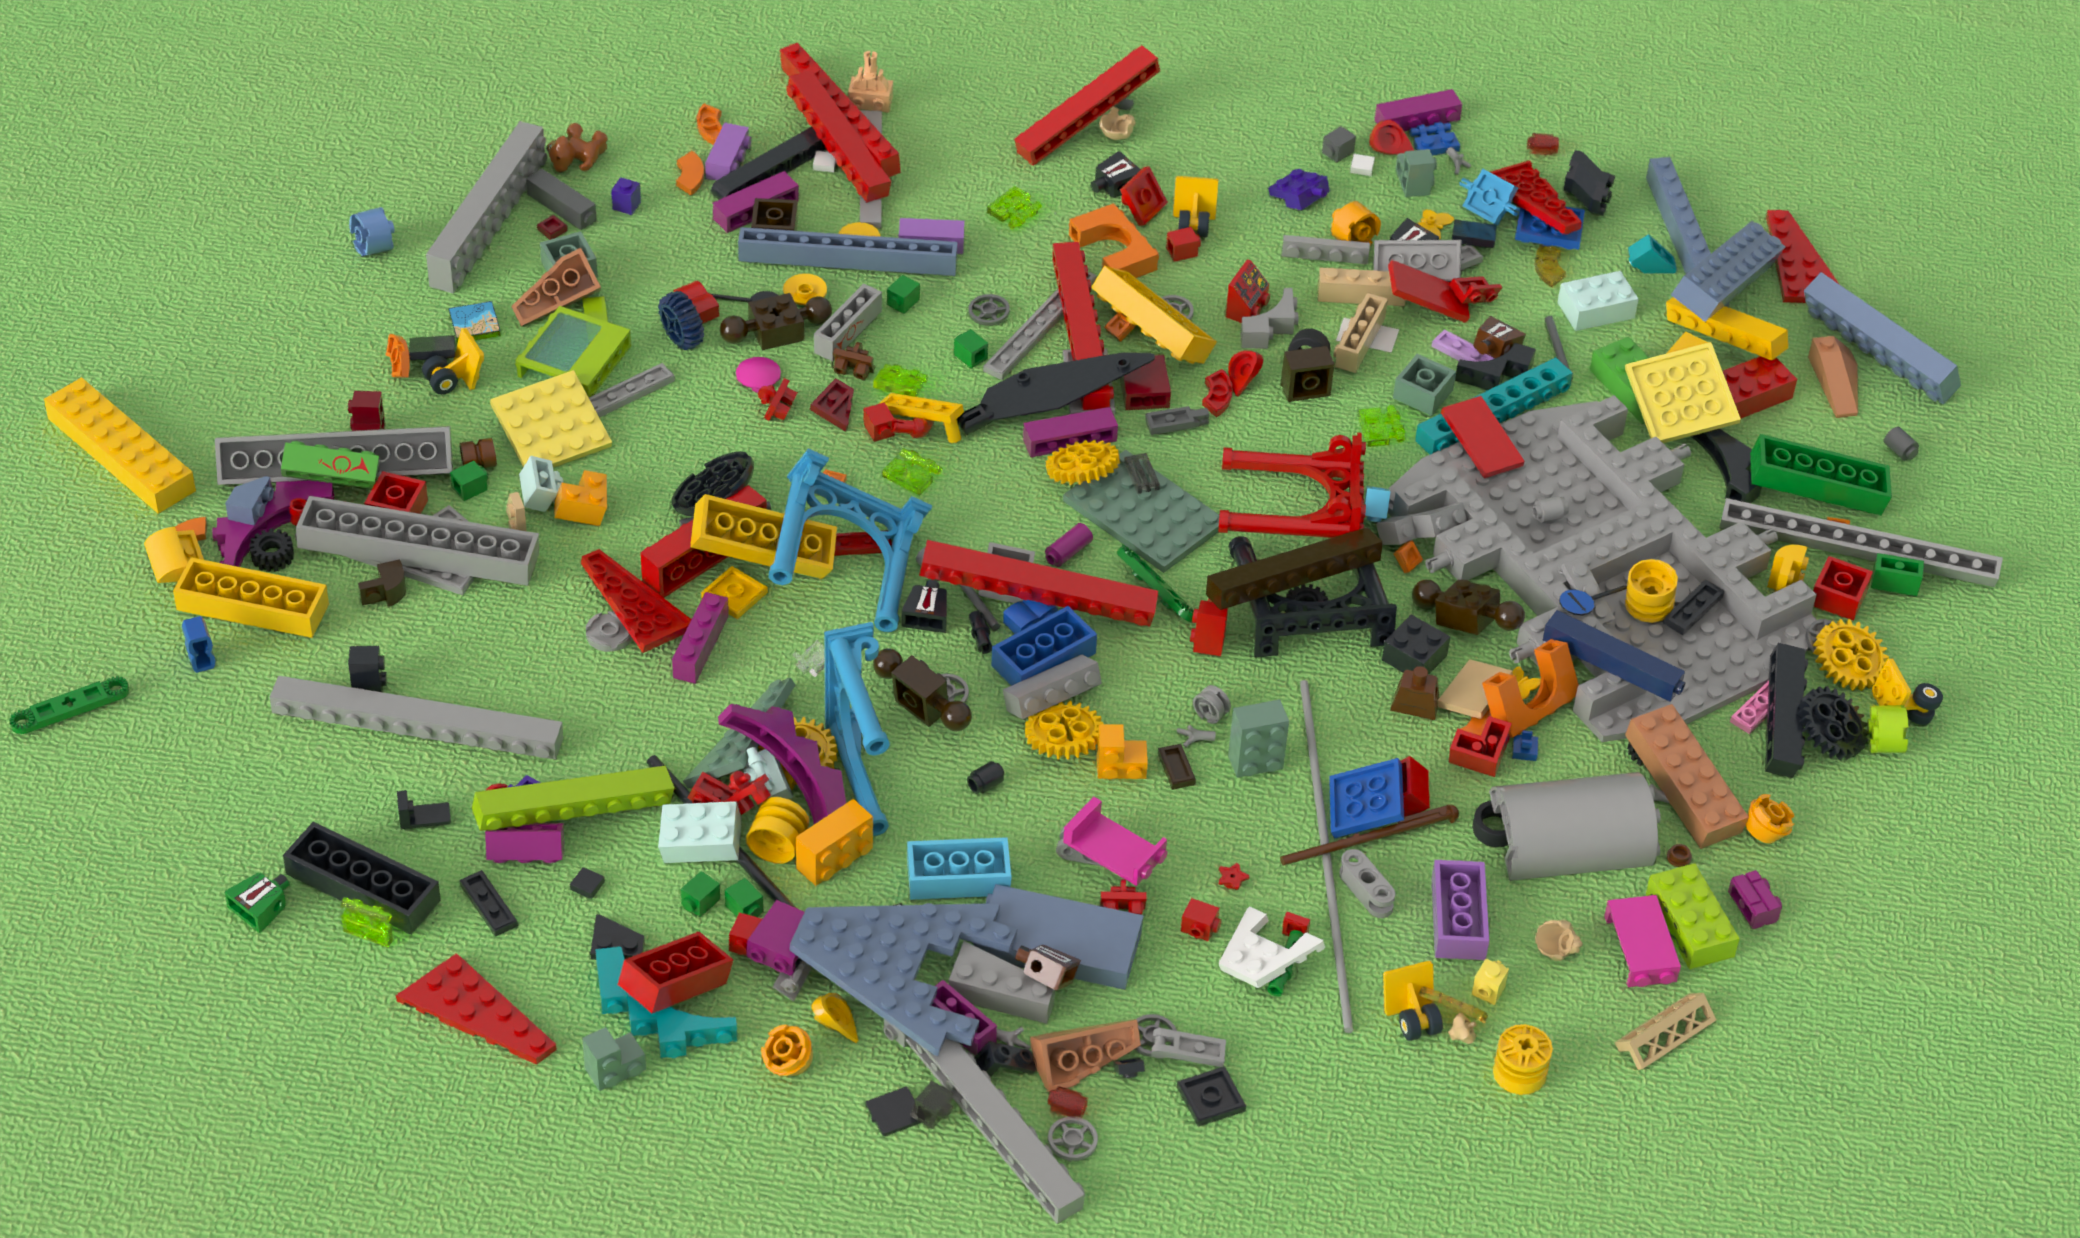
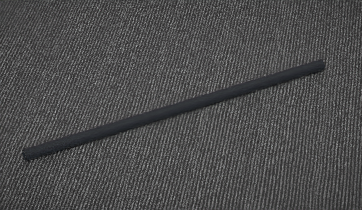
M652 755L647 760V764L650 767L665 766L656 755ZM667 768L674 785L673 793L684 804H691L692 801L687 799L690 794L689 790ZM739 846V857L736 861L774 902L778 900L796 908Z

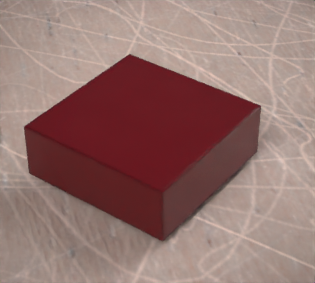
M555 215L537 224V230L549 240L555 239L568 231L567 225Z

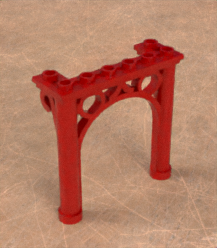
M1357 432V435H1353L1352 442L1347 436H1334L1329 442L1328 451L1312 453V455L1240 451L1223 447L1222 470L1246 469L1306 475L1325 487L1329 494V500L1320 510L1302 516L1229 512V510H1220L1218 533L1235 531L1333 538L1363 529L1366 504H1364L1363 498L1364 461H1360L1361 455L1365 456L1366 442H1362V433ZM1337 446H1343V448L1336 449ZM1338 477V478H1341V479H1343V480H1341V481H1336V480H1333V479H1331V478Z

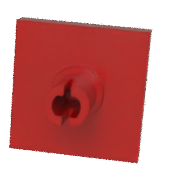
M1150 166L1143 167L1120 189L1122 193L1121 201L1130 208L1138 226L1145 225L1168 203Z

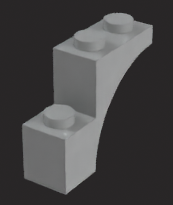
M1284 288L1281 301L1270 311L1256 316L1242 317L1241 348L1268 349L1269 340H1273V334H1293L1294 325H1298V312H1294V310H1297V297H1293V288Z
M1457 502L1426 512L1393 516L1377 522L1376 525L1379 538L1383 541L1382 545H1397L1415 538L1436 537L1437 534L1466 522L1467 518L1463 502Z

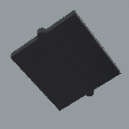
M907 1086L865 1101V1105L872 1116L871 1122L876 1124L882 1137L925 1122V1117L919 1108V1101L914 1099Z

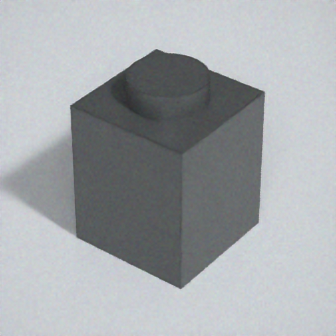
M1340 126L1324 136L1322 153L1338 163L1354 152L1356 136Z

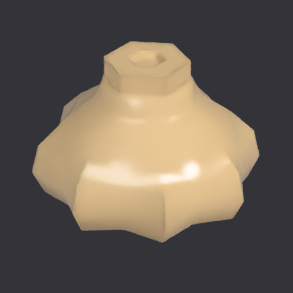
M1459 1013L1453 1020L1451 1030L1448 1031L1449 1036L1452 1040H1461L1464 1043L1471 1044L1476 1038L1474 1032L1476 1023L1475 1021L1470 1023L1463 1013Z

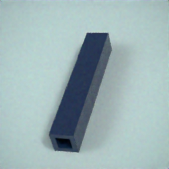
M1559 610L1555 611L1545 625L1543 641L1547 642L1553 639L1566 642L1570 654L1669 702L1673 700L1676 694L1680 695L1684 690L1686 684L1683 681L1684 670Z

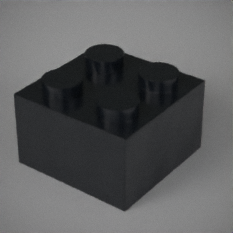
M1411 614L1384 641L1382 661L1401 672L1405 670L1413 671L1414 668L1421 666L1426 668L1428 674H1430L1448 655L1451 636Z

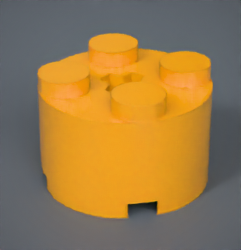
M1353 201L1341 209H1336L1332 215L1331 232L1332 236L1337 240L1365 242L1371 245L1373 243L1371 239L1374 235L1378 236L1380 232V218L1358 201Z

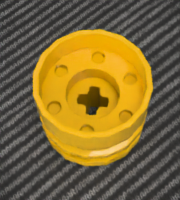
M1648 559L1634 564L1628 575L1625 599L1627 611L1634 618L1643 622L1653 623L1664 620L1674 609L1678 581L1676 571L1669 564L1661 560Z
M770 797L760 805L755 820L746 835V843L756 856L765 861L775 864L787 863L796 854V836L807 830L809 817L806 811L797 803L782 797Z
M1526 1024L1507 1028L1500 1035L1493 1066L1494 1078L1500 1087L1518 1095L1532 1094L1540 1090L1546 1082L1553 1051L1550 1038L1537 1027Z

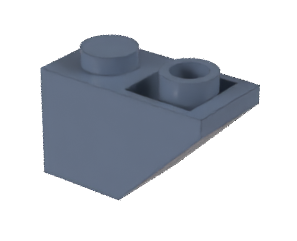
M265 476L233 489L225 503L228 520L250 525L256 524L258 518L263 516L266 504L274 496V488L271 485L270 477Z

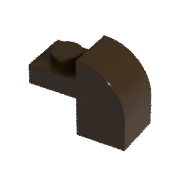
M400 559L377 564L378 578L358 583L362 606L386 600L389 607L395 605L404 597L406 584L404 569Z

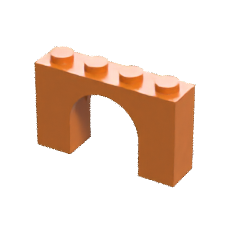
M1114 203L1069 219V236L1074 242H1079L1080 248L1101 240H1115L1127 246L1122 251L1103 257L1102 269L1104 266L1129 272L1135 278L1157 270L1158 251L1147 242L1146 237L1139 233L1135 225L1125 217L1124 212L1119 210Z
M1550 639L1534 649L1540 670L1541 682L1536 696L1527 704L1522 700L1517 679L1514 675L1498 672L1482 683L1491 716L1512 723L1510 738L1520 735L1523 730L1536 725L1539 720L1553 714L1556 709L1570 703L1576 697L1579 684L1566 642Z

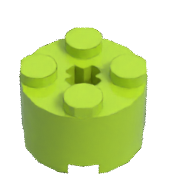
M1904 705L1870 706V719L1867 720V731L1872 733V739L1869 742L1870 753H1906L1908 739H1905L1906 728H1908L1906 707Z

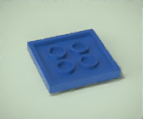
M1520 207L1515 240L1524 243H1539L1544 246H1558L1568 250H1579L1585 209L1566 207L1577 215L1582 224L1580 230L1573 231L1570 234H1562L1556 228L1546 224L1540 218L1533 216L1529 211Z
M1399 758L1329 776L1331 833L1334 838L1404 820L1402 763Z

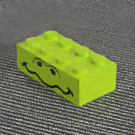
M1695 863L1650 875L1646 896L1657 895L1671 939L1689 970L1735 957L1740 938Z

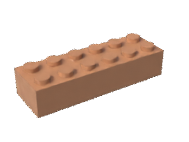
M1670 704L1632 718L1625 734L1626 738L1660 789L1664 792L1699 848L1702 849L1741 834L1749 818L1674 705Z

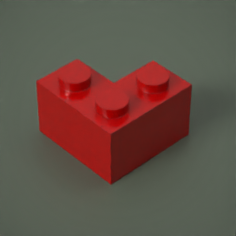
M1488 716L1481 736L1457 729L1449 751V763L1495 777L1510 739L1512 723Z

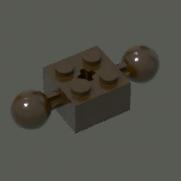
M790 293L748 302V320L745 321L736 315L728 316L721 322L720 334L726 342L737 344L746 338L748 332L753 331L762 350L804 341L805 319L813 324H823L831 317L832 306L826 298L815 296L806 302L804 308L798 309Z
M1458 579L1445 592H1442L1436 582L1422 580L1412 590V599L1416 606L1426 610L1436 607V625L1479 635L1494 620L1501 629L1506 631H1514L1520 628L1525 620L1524 609L1519 603L1505 601L1500 604V590L1491 588L1488 585H1479L1468 580Z
M886 648L879 651L878 656L873 660L874 671L881 678L892 679L894 697L898 704L928 727L940 717L943 725L951 731H962L969 726L972 720L970 707L959 700L948 701L947 681L940 673L936 674L923 660L919 661L913 655L903 661L901 654L894 649Z

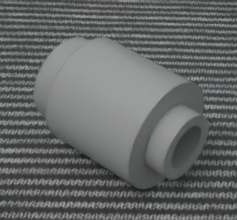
M1554 496L1536 500L1535 505L1532 507L1534 518L1542 523L1563 518L1564 515H1568L1569 508L1564 497Z

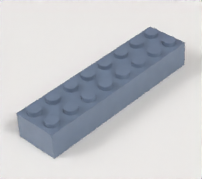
M1751 221L1684 275L1671 295L1706 322L1768 270L1785 249V246L1777 237L1767 233L1760 224Z
M1822 272L1804 290L1805 302L1809 309L1808 312L1813 318H1820L1829 329L1840 332L1846 341L1850 343L1853 341L1862 352L1872 354L1878 363L1892 368V371L1898 377H1905L1916 389L1921 388L1931 400H1938L1945 404L1961 386L1956 364Z

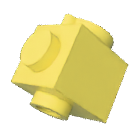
M1485 959L1475 976L1472 995L1495 1005L1505 989L1509 968H1506L1499 960L1490 961Z

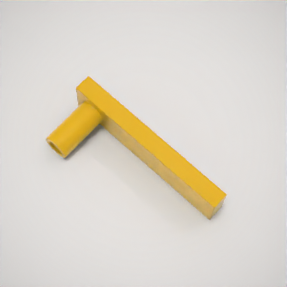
M890 393L880 402H885L891 414L943 422L948 442L956 443L961 440L957 418L964 413L962 404Z

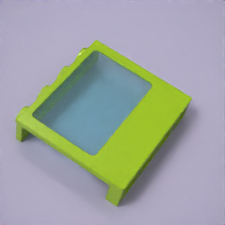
M559 306L554 313L550 314L545 325L539 328L534 339L528 342L523 353L517 356L515 361L517 376L522 378L528 369L553 377L574 370L588 398L594 396L631 347L630 329Z

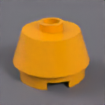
M1762 794L1750 804L1746 828L1759 841L1771 844L1792 832L1794 813L1783 801L1778 804L1770 799L1771 795Z
M781 1025L768 1033L770 1037L767 1039L764 1048H761V1054L766 1067L772 1073L796 1076L808 1069L813 1059V1051L810 1037L803 1029L796 1026Z

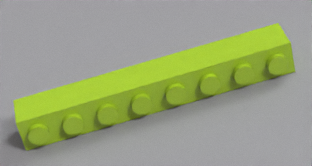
M666 766L479 791L474 794L472 811L480 831L497 830L499 828L519 827L527 824L545 823L561 819L568 820L575 817L616 813L631 809L638 810L645 807L670 804L674 785Z

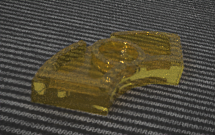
M1541 244L1535 256V269L1539 277L1548 286L1553 288L1565 278L1566 271L1557 262L1561 251L1553 246Z
M1421 987L1419 996L1458 1014L1463 1013L1466 1017L1485 1023L1487 1020V1013L1475 1006L1427 987Z

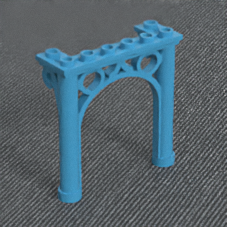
M808 448L787 475L791 486L774 563L770 566L769 579L779 585H786L792 581L803 526L807 519L817 515H832L844 518L866 531L882 551L885 570L874 625L883 632L895 631L899 622L898 610L913 534H916L924 517L932 509V505L911 496L900 509L820 472L829 458ZM814 494L826 498L829 504L823 505L815 498ZM807 501L811 508L805 512V506ZM874 521L885 525L888 532L880 531ZM889 539H893L892 546L888 542Z
M873 622L824 632L825 730L830 729L831 735L835 737L838 753L855 799L873 816V836H878L888 829L889 824L885 814L881 812L861 758V733L863 736V746L869 755L884 753L889 748L890 743L886 733L881 729L861 676L862 650L868 648L865 650V660L867 661L874 660L879 654V643L874 638Z

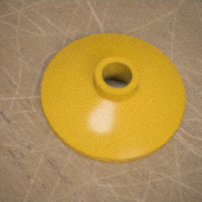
M797 274L790 277L784 283L783 293H790L795 304L805 305L812 297H825L827 285L823 279L816 275Z

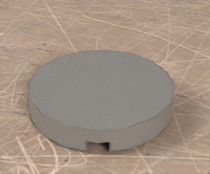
M608 611V614L603 615L602 613L596 614L589 619L586 625V639L597 650L604 652L617 651L626 647L632 640V637L614 611Z

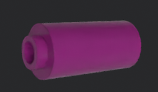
M1077 523L1045 549L1047 562L1056 567L1062 566L1093 541L1091 530L1085 524Z

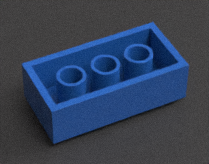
M1066 606L992 646L991 666L1012 686L1077 656L1084 655L1089 658L1096 654L1097 633L1069 606Z

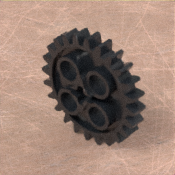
M1828 686L1824 689L1818 687L1817 689H1812L1801 699L1802 702L1798 705L1801 710L1797 714L1802 719L1798 722L1805 725L1802 732L1809 734L1808 741H1815L1814 748L1821 747L1822 754L1828 751L1830 758L1836 755L1838 760L1842 758L1848 760L1851 757H1855L1866 747L1864 744L1868 742V739L1865 736L1869 734V731L1864 728L1868 723L1861 720L1864 714H1858L1859 706L1853 707V699L1851 698L1847 701L1844 692L1838 695L1836 688L1830 691Z

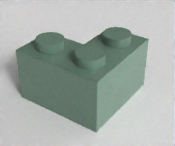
M1430 149L1405 151V153L1397 154L1395 170L1405 197L1430 195L1431 186H1434L1433 172L1437 169L1436 158L1432 157Z
M605 1027L582 1037L585 1070L599 1091L613 1087L629 1077H635L646 1070L645 1053L631 1032L613 1039Z

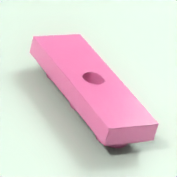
M1769 681L1731 716L1730 722L1748 734L1753 732L1767 718Z

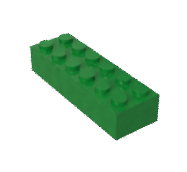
M1763 434L1759 435L1750 452L1751 482L1760 487L1882 516L1892 498L1889 465Z

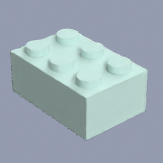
M1617 271L1561 283L1558 304L1574 330L1578 331L1634 319L1639 299L1622 272Z
M737 802L662 805L658 848L664 863L738 860L742 817Z

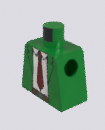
M256 873L224 891L227 908L257 932L261 933L285 908L284 890L290 886V883L283 874H279L271 881L264 874Z

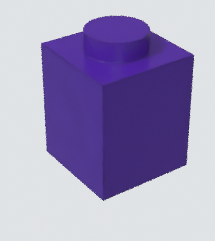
M620 177L611 190L612 210L632 215L641 203L640 183Z

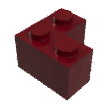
M354 390L353 399L348 401V413H352L350 419V429L352 431L385 429L382 391Z

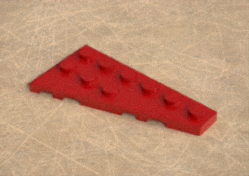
M1530 160L1490 171L1492 174L1518 187L1512 199L1517 206L1529 211L1533 216L1540 218L1562 234H1570L1581 229L1582 221L1571 209L1566 208V202L1563 199H1558V193L1546 179L1540 177L1538 169L1532 168Z
M1767 210L1766 219L1769 234L1777 237L1785 246V249L1775 261L1783 303H1806L1804 290L1821 272L1838 283L1788 210Z
M600 549L582 556L581 565L642 653L685 634L692 619Z
M457 953L395 995L396 1002L412 1005L416 1007L418 1012L423 1014L427 1012L438 1017L440 1022L472 1036L478 1035L483 1037L487 1043L494 1046L496 1044L509 1049V1053L536 1065L557 1050L555 1042Z

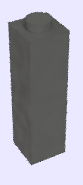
M542 168L526 178L528 196L578 229L583 230L597 220L596 204Z

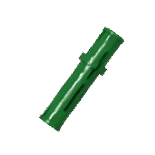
M1292 930L1285 948L1290 949L1304 934L1301 931ZM1294 963L1285 968L1286 972L1283 973L1282 977L1278 976L1270 981L1267 987L1269 994L1276 997L1282 995L1287 981L1293 975L1292 968Z

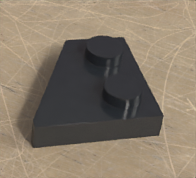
M596 914L590 952L592 960H596L595 949L621 947L624 960L643 953L644 935Z

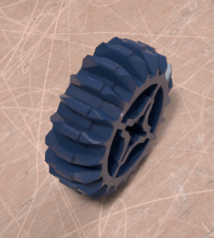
M675 291L662 297L658 304V314L661 317L660 321L663 324L666 335L670 337L674 344H677L678 348L686 351L695 348L703 342L704 327L699 316L700 313L697 312L696 306L693 305L688 295L682 291Z

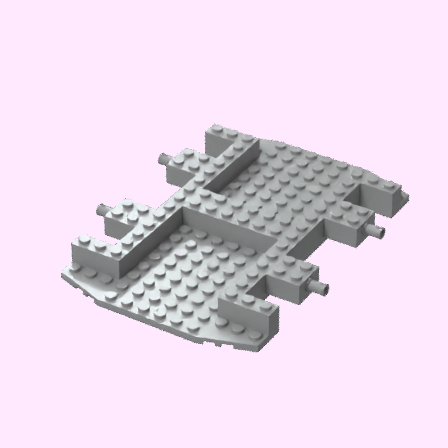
M1615 395L1600 402L1593 401L1532 410L1501 423L1500 425L1524 459L1523 467L1484 479L1460 442L1421 458L1388 488L1391 492L1387 512L1391 517L1403 516L1463 502L1467 521L1436 535L1434 557L1426 559L1425 564L1430 573L1446 567L1457 580H1469L1494 569L1532 609L1537 617L1521 624L1517 638L1519 646L1509 651L1510 658L1514 660V663H1519L1530 657L1538 666L1534 649L1545 643L1543 641L1545 625L1555 611L1559 610L1685 671L1683 681L1686 684L1684 690L1680 695L1676 694L1673 700L1669 702L1570 654L1572 661L1579 659L1595 676V678L1578 685L1573 712L1601 742L1626 739L1625 734L1632 718L1673 704L1684 722L1688 724L1760 689L1769 681L1770 655L1777 643L1803 648L1805 653L1810 651L1811 649L1806 641V631L1817 620L1811 614L1816 594L1802 580L1765 597L1747 579L1767 569L1772 551L1767 545L1778 540L1775 531L1773 532V529L1770 528L1756 535L1741 521L1706 538L1660 493L1680 484L1684 463L1681 460L1691 456V450L1689 446L1686 447L1687 444H1682L1669 450L1657 437H1654L1619 452L1609 442V440L1623 435L1628 408ZM1554 496L1564 497L1567 500L1569 512L1563 518L1542 523L1534 518L1532 507L1535 505L1536 500ZM1583 556L1601 592H1605L1623 585L1627 586L1629 571L1634 564L1648 559L1661 560L1669 564L1678 576L1674 608L1704 580L1722 589L1724 595L1684 635L1663 624L1664 620L1650 623L1634 618L1625 606L1627 589L1604 597L1615 619L1602 625L1592 613L1578 616L1562 609L1559 604V598L1563 592L1572 589L1561 566ZM1822 624L1814 626L1812 630L1820 632L1823 629ZM1811 636L1812 641L1814 643L1817 639L1816 637Z

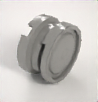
M1209 685L1205 687L1202 693H1199L1193 699V707L1196 713L1202 719L1204 717L1207 718V722L1211 724L1217 723L1222 716H1225L1231 710L1229 698L1217 686Z

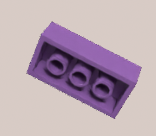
M1434 860L1431 885L1435 958L1485 960L1489 946L1485 862Z

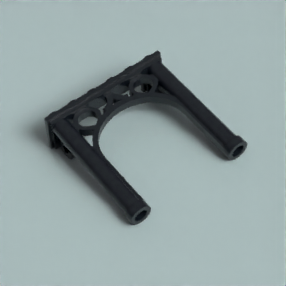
M1238 536L1230 541L1228 545L1231 557L1235 559L1237 567L1257 561L1251 541L1247 537ZM1374 563L1355 568L1354 572L1358 580L1357 586L1348 594L1336 599L1306 602L1288 599L1275 593L1249 601L1255 618L1254 657L1277 656L1279 636L1371 628L1370 646H1384V641L1395 631L1397 606L1396 604H1389ZM1350 604L1360 605L1357 607H1348ZM1284 610L1293 611L1289 613H1281Z

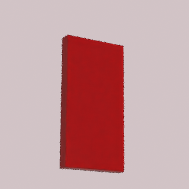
M1390 261L1388 268L1393 295L1466 323L1470 319L1468 303H1461L1450 287V282L1397 261Z
M1482 396L1442 408V416L1484 479L1524 466V459Z

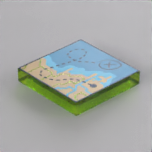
M492 301L448 308L457 343L462 328H467L475 340L501 336Z

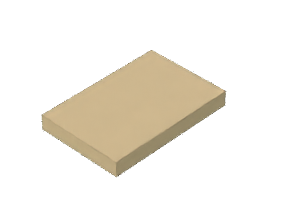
M1469 659L1438 699V707L1482 719L1489 710L1482 683L1498 672L1513 675V671Z

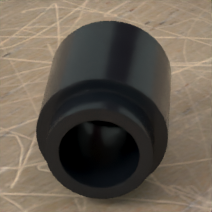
M989 761L972 771L970 776L967 777V783L975 794L985 793L1002 783L1005 773L999 763Z

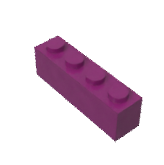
M1449 89L1376 104L1374 120L1376 124L1382 120L1395 121L1405 132L1411 128H1416L1417 125L1424 124L1425 126H1430L1436 122L1449 123L1459 121L1463 104L1454 90Z
M785 171L713 202V219L726 233H729L752 222L755 198L798 200L799 202V185Z
M1110 407L1023 424V441L1030 458L1052 454L1053 451L1059 452V447L1067 448L1066 444L1074 445L1075 442L1081 444L1084 440H1087V443L1096 440V443L1103 440L1104 444L1117 442L1118 424Z
M705 592L672 658L674 679L696 684L729 617L728 597Z

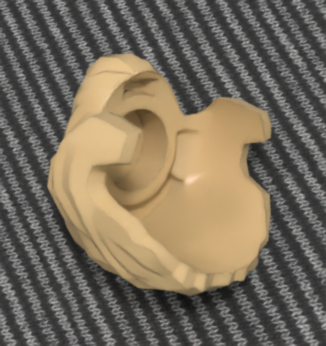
M1114 106L1110 108L1107 114L1101 116L1099 122L1100 129L1110 139H1126L1133 131V127L1136 124L1135 119L1129 114L1119 116V109Z
M1550 920L1540 925L1537 929L1535 943L1543 955L1550 957L1554 961H1562L1571 954L1579 953L1581 946H1583L1580 937L1575 934L1570 921Z

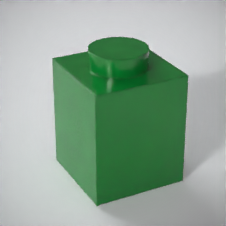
M904 275L900 276L887 288V305L903 314L920 300V283Z
M970 329L954 338V355L972 369L988 359V342Z
M475 461L450 472L452 489L463 501L488 490V474Z
M702 871L681 888V905L688 912H693L699 917L704 915L721 899L720 883Z
M743 878L725 889V906L736 917L739 913L759 917L764 912L763 895L746 878Z

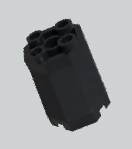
M1575 150L1570 160L1569 172H1567L1563 191L1573 194L1592 214L1604 216L1607 207L1605 203L1609 204L1612 191H1610V187H1613L1615 175L1601 171L1584 152Z

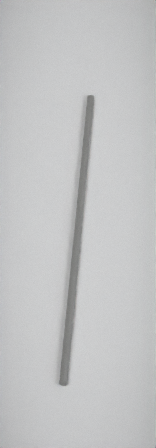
M1302 680L1300 688L1320 845L1329 843L1309 685L1307 680ZM1327 853L1322 855L1343 1025L1344 1032L1351 1033L1353 1032L1331 854Z

